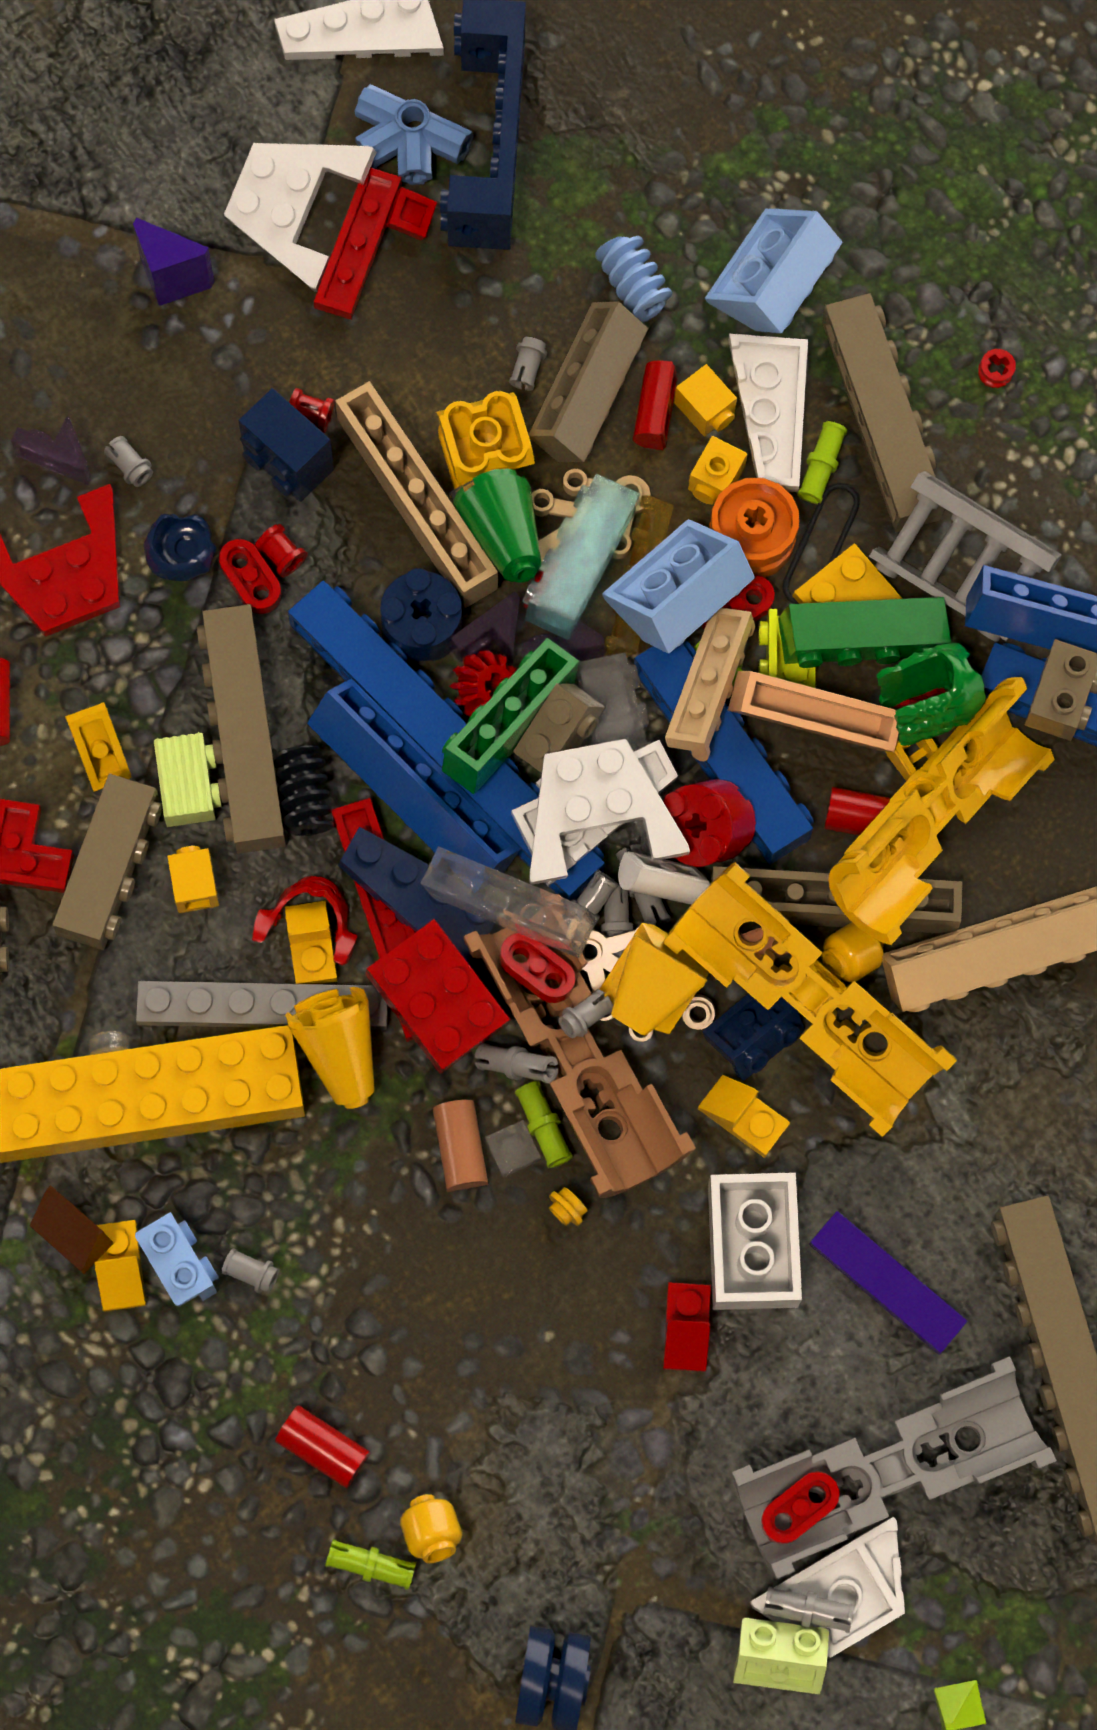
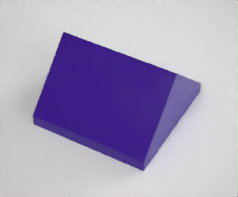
M136 217L133 227L140 259L158 306L211 289L214 284V277L208 247Z

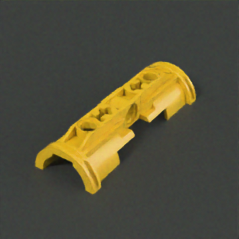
M1022 677L1007 678L997 685L988 695L985 704L975 714L968 725L958 726L925 764L913 773L893 795L887 806L848 847L844 856L831 869L828 881L830 891L837 905L851 922L874 939L892 945L902 934L901 924L933 889L931 884L923 882L918 878L943 851L937 834L955 814L960 821L967 824L992 794L1001 799L1011 801L1037 770L1045 771L1055 760L1050 748L1038 745L1027 738L1018 728L1012 727L1007 715V711L1027 690Z
M736 862L732 863L692 903L670 930L663 943L675 954H678L682 949L686 951L726 988L734 980L767 1010L781 997L784 998L812 1023L799 1039L835 1070L830 1080L871 1116L869 1126L883 1137L893 1127L896 1118L909 1099L932 1075L937 1074L943 1069L948 1071L957 1059L942 1045L931 1048L897 1016L890 1013L855 981L846 987L845 984L817 960L823 952L746 883V880L750 877L749 873L743 870ZM752 921L759 924L763 930V937L753 943L745 941L739 932V928L743 923ZM769 937L775 939L772 942L771 948L779 955L785 952L791 954L789 960L791 967L785 964L779 968L774 965L776 957L768 948L764 955L758 952L766 946ZM837 1007L843 1011L848 1007L853 1009L851 1018L859 1026H861L863 1020L869 1022L860 1029L856 1038L851 1035L855 1032V1026L849 1020L845 1019L841 1023L836 1020ZM872 1032L881 1033L887 1039L888 1045L881 1052H871L864 1046L863 1039L865 1036Z

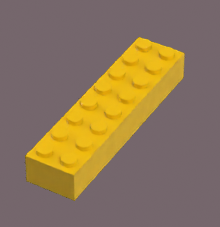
M288 1025L0 1069V1163L305 1117L294 1035Z

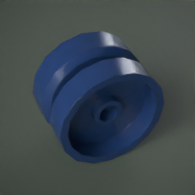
M530 1626L515 1719L516 1724L537 1727L543 1719L545 1701L549 1700L554 1701L551 1724L554 1730H577L581 1705L585 1706L591 1670V1665L588 1664L591 1636L569 1632L563 1640L561 1658L556 1659L552 1658L555 1643L553 1631L551 1629Z

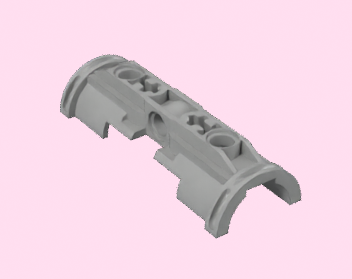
M1010 1356L992 1363L991 1374L941 1394L940 1403L895 1421L902 1441L863 1457L857 1440L854 1438L813 1456L809 1449L754 1473L750 1465L733 1471L732 1479L741 1508L759 1551L772 1575L778 1579L795 1571L792 1565L793 1562L848 1539L846 1535L888 1518L889 1514L882 1499L918 1484H921L926 1497L931 1500L974 1481L977 1484L983 1483L1028 1463L1039 1469L1055 1462L1056 1458L1051 1447L1045 1445L1038 1433L1034 1431L1021 1402L1015 1378L1016 1369ZM961 1428H971L977 1433L979 1444L974 1451L966 1452L956 1445L955 1435ZM946 1435L948 1449L956 1459L950 1461L948 1452L934 1459L935 1467L930 1468L927 1462L919 1463L917 1456L922 1452L921 1445L926 1444L929 1450H934L944 1444L939 1437ZM812 1472L826 1473L836 1481L839 1489L843 1486L842 1479L848 1477L851 1483L858 1482L861 1488L856 1492V1500L851 1501L848 1495L839 1497L837 1509L832 1510L792 1543L777 1544L765 1536L761 1527L763 1511L771 1502L805 1475ZM813 1487L809 1490V1493L817 1495L821 1502L824 1500V1493L820 1488ZM779 1514L775 1517V1526L779 1530L789 1529L791 1522L788 1516Z

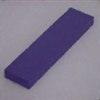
M838 1211L835 1212L809 1243L814 1250L938 1355L942 1353L968 1322Z

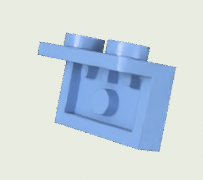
M170 1212L136 1232L135 1238L176 1306L179 1307L198 1295L204 1301L217 1293L212 1282L219 1277L206 1256L200 1260L197 1258L191 1245L197 1243V1240L185 1220L177 1224Z

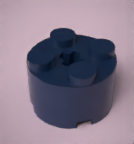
M416 568L398 577L386 589L381 600L380 613L382 632L387 644L392 642L399 646L407 656V661L415 663L428 660L433 662L442 659L455 648L461 636L462 603L457 590L447 579L436 573ZM416 615L421 616L417 620L414 619Z

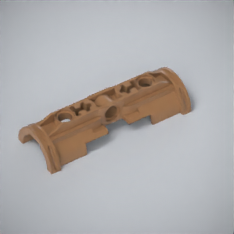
M558 893L547 898L539 908L516 924L493 934L479 935L476 930L463 936V940L473 958H483L529 1045L533 1047L540 1044V1049L544 1056H554L557 1059L558 1065L549 1064L550 1067L558 1068L557 1080L550 1082V1085L597 1174L590 1178L599 1198H608L628 1191L660 1175L681 1162L696 1148L687 1132L679 1135L654 1086L650 1084L644 1089L641 1088L622 1050L603 1057L589 1029H587L588 1033L584 1037L570 1038L563 1032L559 1023L557 1029H554L551 1024L545 1026L542 1022L546 1017V1012L541 1004L544 1001L536 995L526 993L521 983L502 968L499 956L504 940L515 933H527L565 960L575 973V984L570 996L559 1003H547L546 1009L551 1017H561L562 1011L566 1007L574 1008L592 995L580 973L587 965V961L563 918L568 909ZM522 954L513 956L516 962L524 963L527 961V958ZM554 979L546 981L547 986L550 988H558L560 986ZM584 1085H587L590 1090L595 1088L599 1090L595 1101L600 1110L605 1105L609 1109L599 1112L592 1118L590 1114L594 1113L596 1106L590 1097L584 1099L581 1097V1093L585 1088ZM603 1120L616 1122L620 1127V1137L616 1140L604 1139L599 1134L598 1124Z

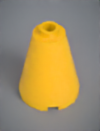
M349 987L351 995L339 996L338 989L328 990L300 1001L294 1005L296 1014L292 1015L287 1012L285 1016L289 1029L335 1104L344 1105L346 1109H354L368 1103V1097L374 1093L375 1087L369 1001L364 989Z

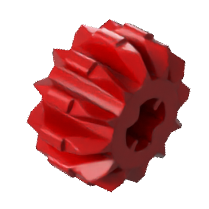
M479 651L476 655L471 654L463 657L464 666H457L453 669L459 679L458 682H453L449 687L458 690L459 695L454 700V703L464 705L465 715L470 717L480 705L484 706L492 698L498 685L505 678H510L515 673L517 668L506 666V656L502 654L493 655V652Z

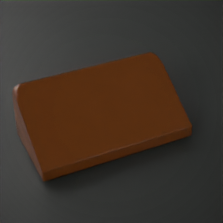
M51 1185L48 1187L29 1226L78 1270L85 1274L94 1262L108 1250L113 1242L95 1223Z

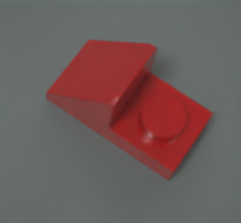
M668 1282L664 1370L706 1372L710 1334L711 1285Z

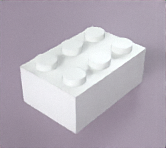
M796 1173L711 1175L708 1182L713 1310L798 1308L802 1301Z

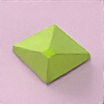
M977 1680L933 1689L942 1730H959L986 1724Z

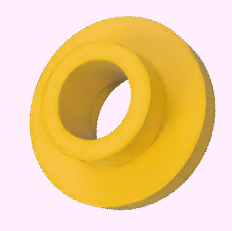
M563 1187L558 1193L553 1191L549 1195L550 1200L553 1202L549 1210L562 1224L567 1226L572 1222L574 1225L579 1226L583 1222L581 1217L587 1212V1209L568 1188Z

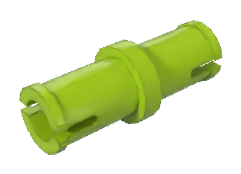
M832 421L823 422L814 452L808 454L806 463L809 466L801 488L797 493V496L802 500L813 504L822 503V497L830 475L836 472L839 465L836 459L844 437L847 434V429L843 425Z
M530 1082L515 1091V1095L518 1097L529 1121L527 1130L531 1136L536 1137L547 1167H558L571 1160L573 1157L572 1153L569 1152L558 1127L561 1121L558 1114L552 1113L541 1089L540 1082Z
M333 1539L325 1566L362 1575V1580L370 1582L371 1578L409 1590L416 1562H408L380 1554L379 1548L372 1546L370 1550H366Z

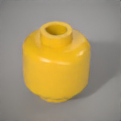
M852 922L825 939L822 962L824 967L839 980L856 982L882 965L884 943L869 936Z
M431 1494L413 1499L409 1503L410 1508L402 1514L400 1519V1526L408 1551L414 1557L423 1559L425 1563H436L451 1557L456 1552V1546L462 1539V1530L453 1505L448 1500L435 1499Z

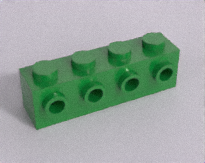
M944 597L789 604L778 618L785 664L799 663L801 668L817 667L823 664V662H838L839 666H852L859 664L862 660H876L878 664H891L899 661L901 658H909L914 652L921 653L928 648L951 643Z
M548 638L535 651H530L521 661L517 671L498 685L492 698L484 706L480 705L472 713L467 725L459 733H454L446 741L442 748V753L444 754L442 772L472 794H475L513 753L556 683L575 684L579 660Z

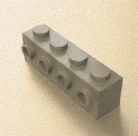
M619 301L592 302L528 434L531 440L557 462H585L586 457L592 451L593 443L603 422L609 415V409L619 389L625 382V376L635 355L639 352L642 340L648 330V327Z
M110 773L108 774L52 924L57 936L101 950L105 949L108 939L112 941L115 939L121 923V917L117 916L122 901H129L134 889L135 879L131 878L136 863H143L148 851L149 841L145 840L150 826L156 827L161 816L163 806L159 802L156 788Z

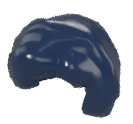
M161 514L150 527V531L143 544L146 562L153 574L171 581H189L198 575L208 573L217 549L216 545L211 542L212 533L208 523L196 514L186 517H178L176 514Z

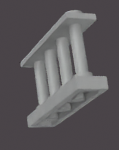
M926 471L918 473L911 485L912 489L919 492L916 497L919 501L889 551L878 547L873 549L869 555L870 558L877 561L875 567L891 578H896L897 575H900L930 595L944 597L945 604L964 616L966 614V597L983 565L992 567L1001 551L1006 552L1010 548L1022 555L1019 560L1022 565L1016 574L1033 578L1036 572L1040 573L1042 569L1050 572L1055 568L1062 554ZM940 505L953 513L950 518L953 523L924 571L921 572L902 559L932 509L937 510ZM973 527H976L987 534L985 541L988 543L956 594L936 580L967 530L971 531ZM978 630L981 634L996 642L1000 638L1005 641L1010 639Z

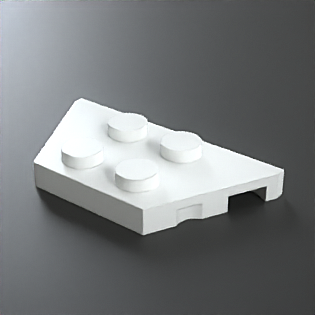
M894 1517L774 1587V1589L807 1595L808 1591L816 1593L817 1598L849 1605L855 1604L849 1633L843 1630L810 1624L812 1627L826 1628L829 1631L828 1659L905 1614L904 1597L901 1588V1561L897 1541L898 1526ZM767 1592L750 1601L753 1609L762 1615ZM764 1615L771 1621L797 1625L802 1624L801 1621H796L773 1615Z

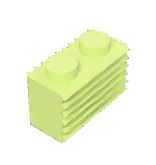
M199 732L178 737L155 739L154 747L166 826L172 827L216 820L214 808L222 807L218 783L211 784L209 769L216 768L213 744L205 745L203 733Z

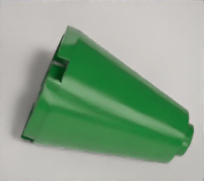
M494 469L479 474L473 478L475 485L466 492L463 487L457 492L453 506L501 575L510 582H527L536 575L541 567L530 484L524 475L522 478L517 475L516 470Z

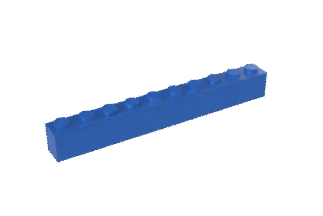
M323 580L288 611L290 626L345 681L352 678L442 768L444 754L442 753L443 746L454 733H459L467 725L461 719L463 716L462 711L450 698L443 700L433 690L435 688L434 683L422 670L419 669L415 672L406 663L408 660L407 656L399 646L392 642L387 644L378 635L380 630L369 616L363 614L360 617L350 607L352 601L341 588L336 586L332 589ZM508 757L475 794H472L459 783L457 784L521 847L517 855L531 868L532 855L511 815V811L539 798L540 789L532 782L527 785L517 775L519 769ZM596 846L567 871V878L556 880L549 888L555 894L559 893L564 903L569 906L574 898L577 899L595 875L596 870L604 872L605 863L602 861L604 854Z

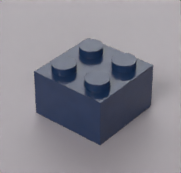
M273 388L238 420L241 433L240 441L243 444L244 450L242 453L243 457L254 469L259 471L263 468L273 477L271 479L273 485L283 495L289 496L292 494L299 502H302L334 471L330 439Z

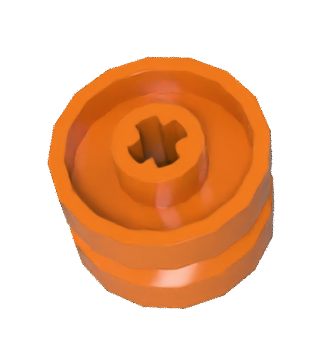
M744 478L731 483L718 495L712 508L709 528L739 541L753 574L766 578L776 574L789 562L795 548L799 530V510L792 495L780 484L765 478Z

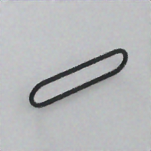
M836 483L828 486L824 491L822 503L816 505L782 585L785 597L793 604L799 603L789 592V581L828 494L835 489H843L852 495L854 503L828 564L838 557L860 503L857 492L848 484Z

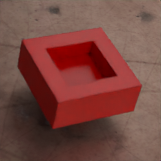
M401 187L397 190L385 226L421 241L426 237L437 201Z

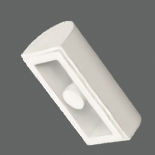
M630 851L624 853L618 871L619 884L624 890L690 905L710 885L706 877L694 866L669 860L652 862L651 856Z

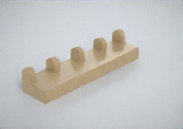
M720 608L707 621L665 736L668 747L690 750L695 759L699 761L708 760L711 753L709 745L714 731H718L720 728V715L726 698L731 697L733 691L732 681L737 667L742 665L745 658L744 648L746 642L755 630L752 612Z

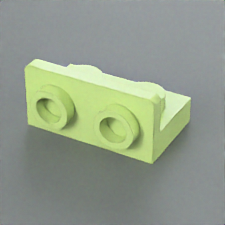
M743 1618L733 1683L820 1694L827 1668L829 1631L826 1628L812 1626L808 1628L797 1624Z

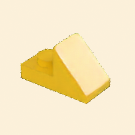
M104 702L65 716L94 792L104 788L109 773L126 779L132 778Z
M326 901L286 906L287 931L296 984L338 982L335 962L333 960L334 954Z
M722 1075L697 1109L765 1158L791 1122L757 1098L758 1090Z
M136 1220L97 1225L113 1242L108 1250L94 1262L103 1311L146 1306L140 1247L135 1238V1234L138 1232Z

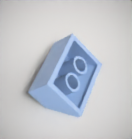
M765 208L704 299L710 305L755 331L782 334L784 329L791 324L794 314L804 299L811 294L814 284L824 269L833 261L835 253L843 242L818 211Z
M687 519L604 591L602 595L605 601L644 642L669 654L679 647L703 623L710 620L729 600L737 596L755 576L739 541Z

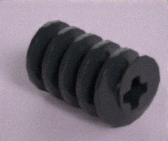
M318 746L290 747L281 750L273 758L274 766L278 768V771L275 773L276 781L281 784L277 790L279 798L283 800L280 803V811L285 815L282 819V826L291 835L312 836L335 828L334 822L322 820L323 816L332 813V806L320 805L319 802L329 798L330 791L317 788V786L328 781L327 775L315 773V770L326 766L325 759L313 758V755L321 750Z

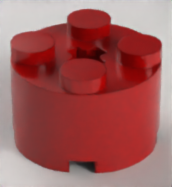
M714 779L682 786L665 796L663 802L690 848L689 855L674 858L689 866L702 867L733 859L739 855L745 846L749 845L755 832V812L749 799L745 800L738 791L740 788L729 781Z

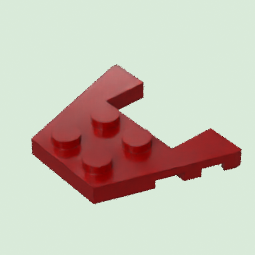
M111 484L77 496L91 534L17 563H12L0 534V586L45 637L120 608L114 493Z

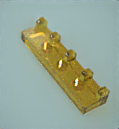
M648 495L641 497L640 506L645 509L641 513L638 528L633 529L631 538L635 541L629 565L624 566L622 575L628 572L666 538L674 505ZM613 609V613L616 616L611 636H606L604 646L607 647V657L622 661L637 653L640 637Z

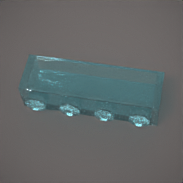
M598 474L595 475L589 487L582 485L573 507L577 508L573 519L565 517L557 534V539L561 541L556 551L549 548L540 566V571L544 572L539 583L532 580L525 593L523 603L528 605L526 621L567 640L571 638L635 514L640 493Z

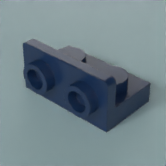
M748 993L702 1032L706 1041L732 1064L736 1075L742 1081H745L753 1073L761 1071L767 1062L783 1048L792 1045L799 1035L804 1032V1026L798 1011L784 998L781 997L767 1010Z

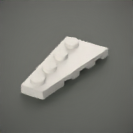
M349 0L275 19V27L285 60L335 59L336 55L355 54L356 58H372V54L395 53V57H411V53L430 52V56H444L443 45L428 0Z
M729 334L728 341L756 478H765L778 483L787 492H798L808 339Z
M660 740L634 751L658 794L677 779L678 775ZM539 798L511 811V815L531 855ZM623 824L561 835L560 840L567 871ZM555 881L546 882L549 887Z

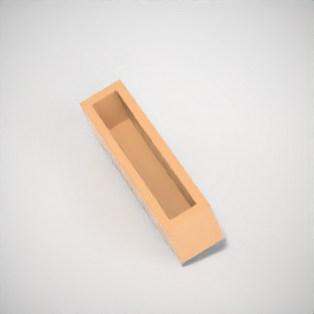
M737 671L728 711L878 751L894 752L899 734L894 717L896 714L895 709L753 671Z

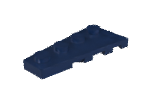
M361 827L358 828L338 864L345 873L375 900H381L390 908L402 924L410 926L415 932L435 919L470 967H472L476 958H473L469 952L463 936L476 930L479 935L489 934L504 908L503 905L479 892L475 894L463 883Z

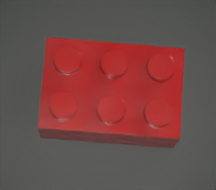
M435 919L366 969L365 975L440 1075L507 1026L510 1018Z

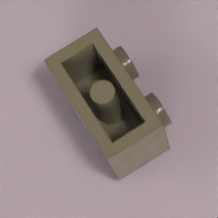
M1055 639L1048 653L1024 725L1069 741L1072 740L1077 729L1084 731L1092 711V707L1085 705L1089 692L1097 694V653Z
M556 683L513 752L542 773L544 754L579 748L584 739L589 737L595 730L599 722L598 718L605 706L574 684Z

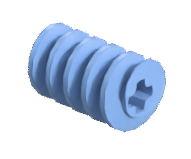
M620 236L600 246L595 257L598 261L602 262V270L609 275V282L616 288V295L620 300H623V306L643 323L662 311L665 302L672 296L673 292L670 288L658 290L665 283V278L663 275L651 277L657 271L658 265L655 262L645 263L650 258L651 253L648 249L638 250L643 245L644 240L642 237L634 236L629 238Z

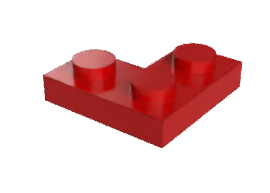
M0 799V884L64 893L70 878L74 858L73 850L35 844L42 810L40 805Z

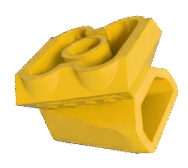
M494 391L488 394L484 400L473 403L455 401L449 404L445 410L436 412L440 423L438 435L456 494L462 487L466 492L475 485L473 478L479 474L494 469L515 470L535 464L532 445L517 396L514 392Z
M641 923L599 990H602L604 996H608L613 1004L611 1015L637 1033L646 1036L654 1029L670 1034L695 994L704 987L709 972L683 949L678 954H675L663 943L668 933L655 925Z

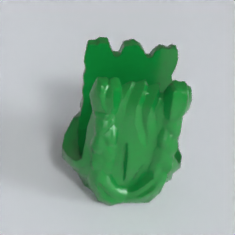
M940 644L934 648H928L921 653L914 652L909 658L901 660L894 667H886L877 674L878 685L881 686L879 702L881 706L887 708L894 707L907 699L920 696L936 688H944L947 691L895 711L896 728L900 734L898 737L902 746L913 745L921 740L931 739L945 732H950L956 726L968 725L986 702L982 677L971 668L967 660L970 653L961 644Z

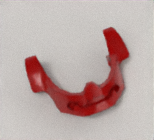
M317 876L304 877L284 890L273 909H260L258 911L253 928L252 941L263 942L272 925H278L284 905L294 896L306 892L311 896L326 898L332 904L337 919L338 929L335 931L336 948L333 960L340 965H346L349 962L355 948L357 935L349 932L347 929L348 905L338 887L330 880Z

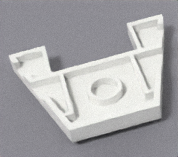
M253 143L224 216L261 248L277 259L290 272L301 279L308 287L317 292L330 257L296 243L325 173L330 172L363 185L377 152L370 146Z
M626 739L544 754L529 874L530 885L567 878L568 873L560 840L561 835L633 821H644L652 862L689 855L690 848Z

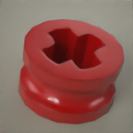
M1003 349L989 350L984 354L980 362L978 376L986 386L991 388L1006 386L1015 372L1016 362L1008 351ZM992 361L996 366L1000 364L1005 366L1002 372L1003 375L998 371L993 373L989 371Z

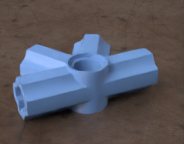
M372 84L367 88L364 87L358 98L355 116L374 125V127L355 137L357 146H370L377 152L371 165L373 169L398 155V176L402 177L403 182L410 185H419L432 180V153L456 164L463 161L466 157L473 139V132L430 112L422 101L415 99L404 100ZM411 121L422 122L417 127L406 126Z

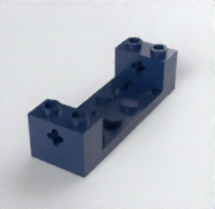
M463 0L462 13H455L454 55L461 56V71L498 73L499 76L498 86H496V118L493 126V157H491L490 178L450 175L449 190H441V231H448V246L510 250L525 49L526 2Z

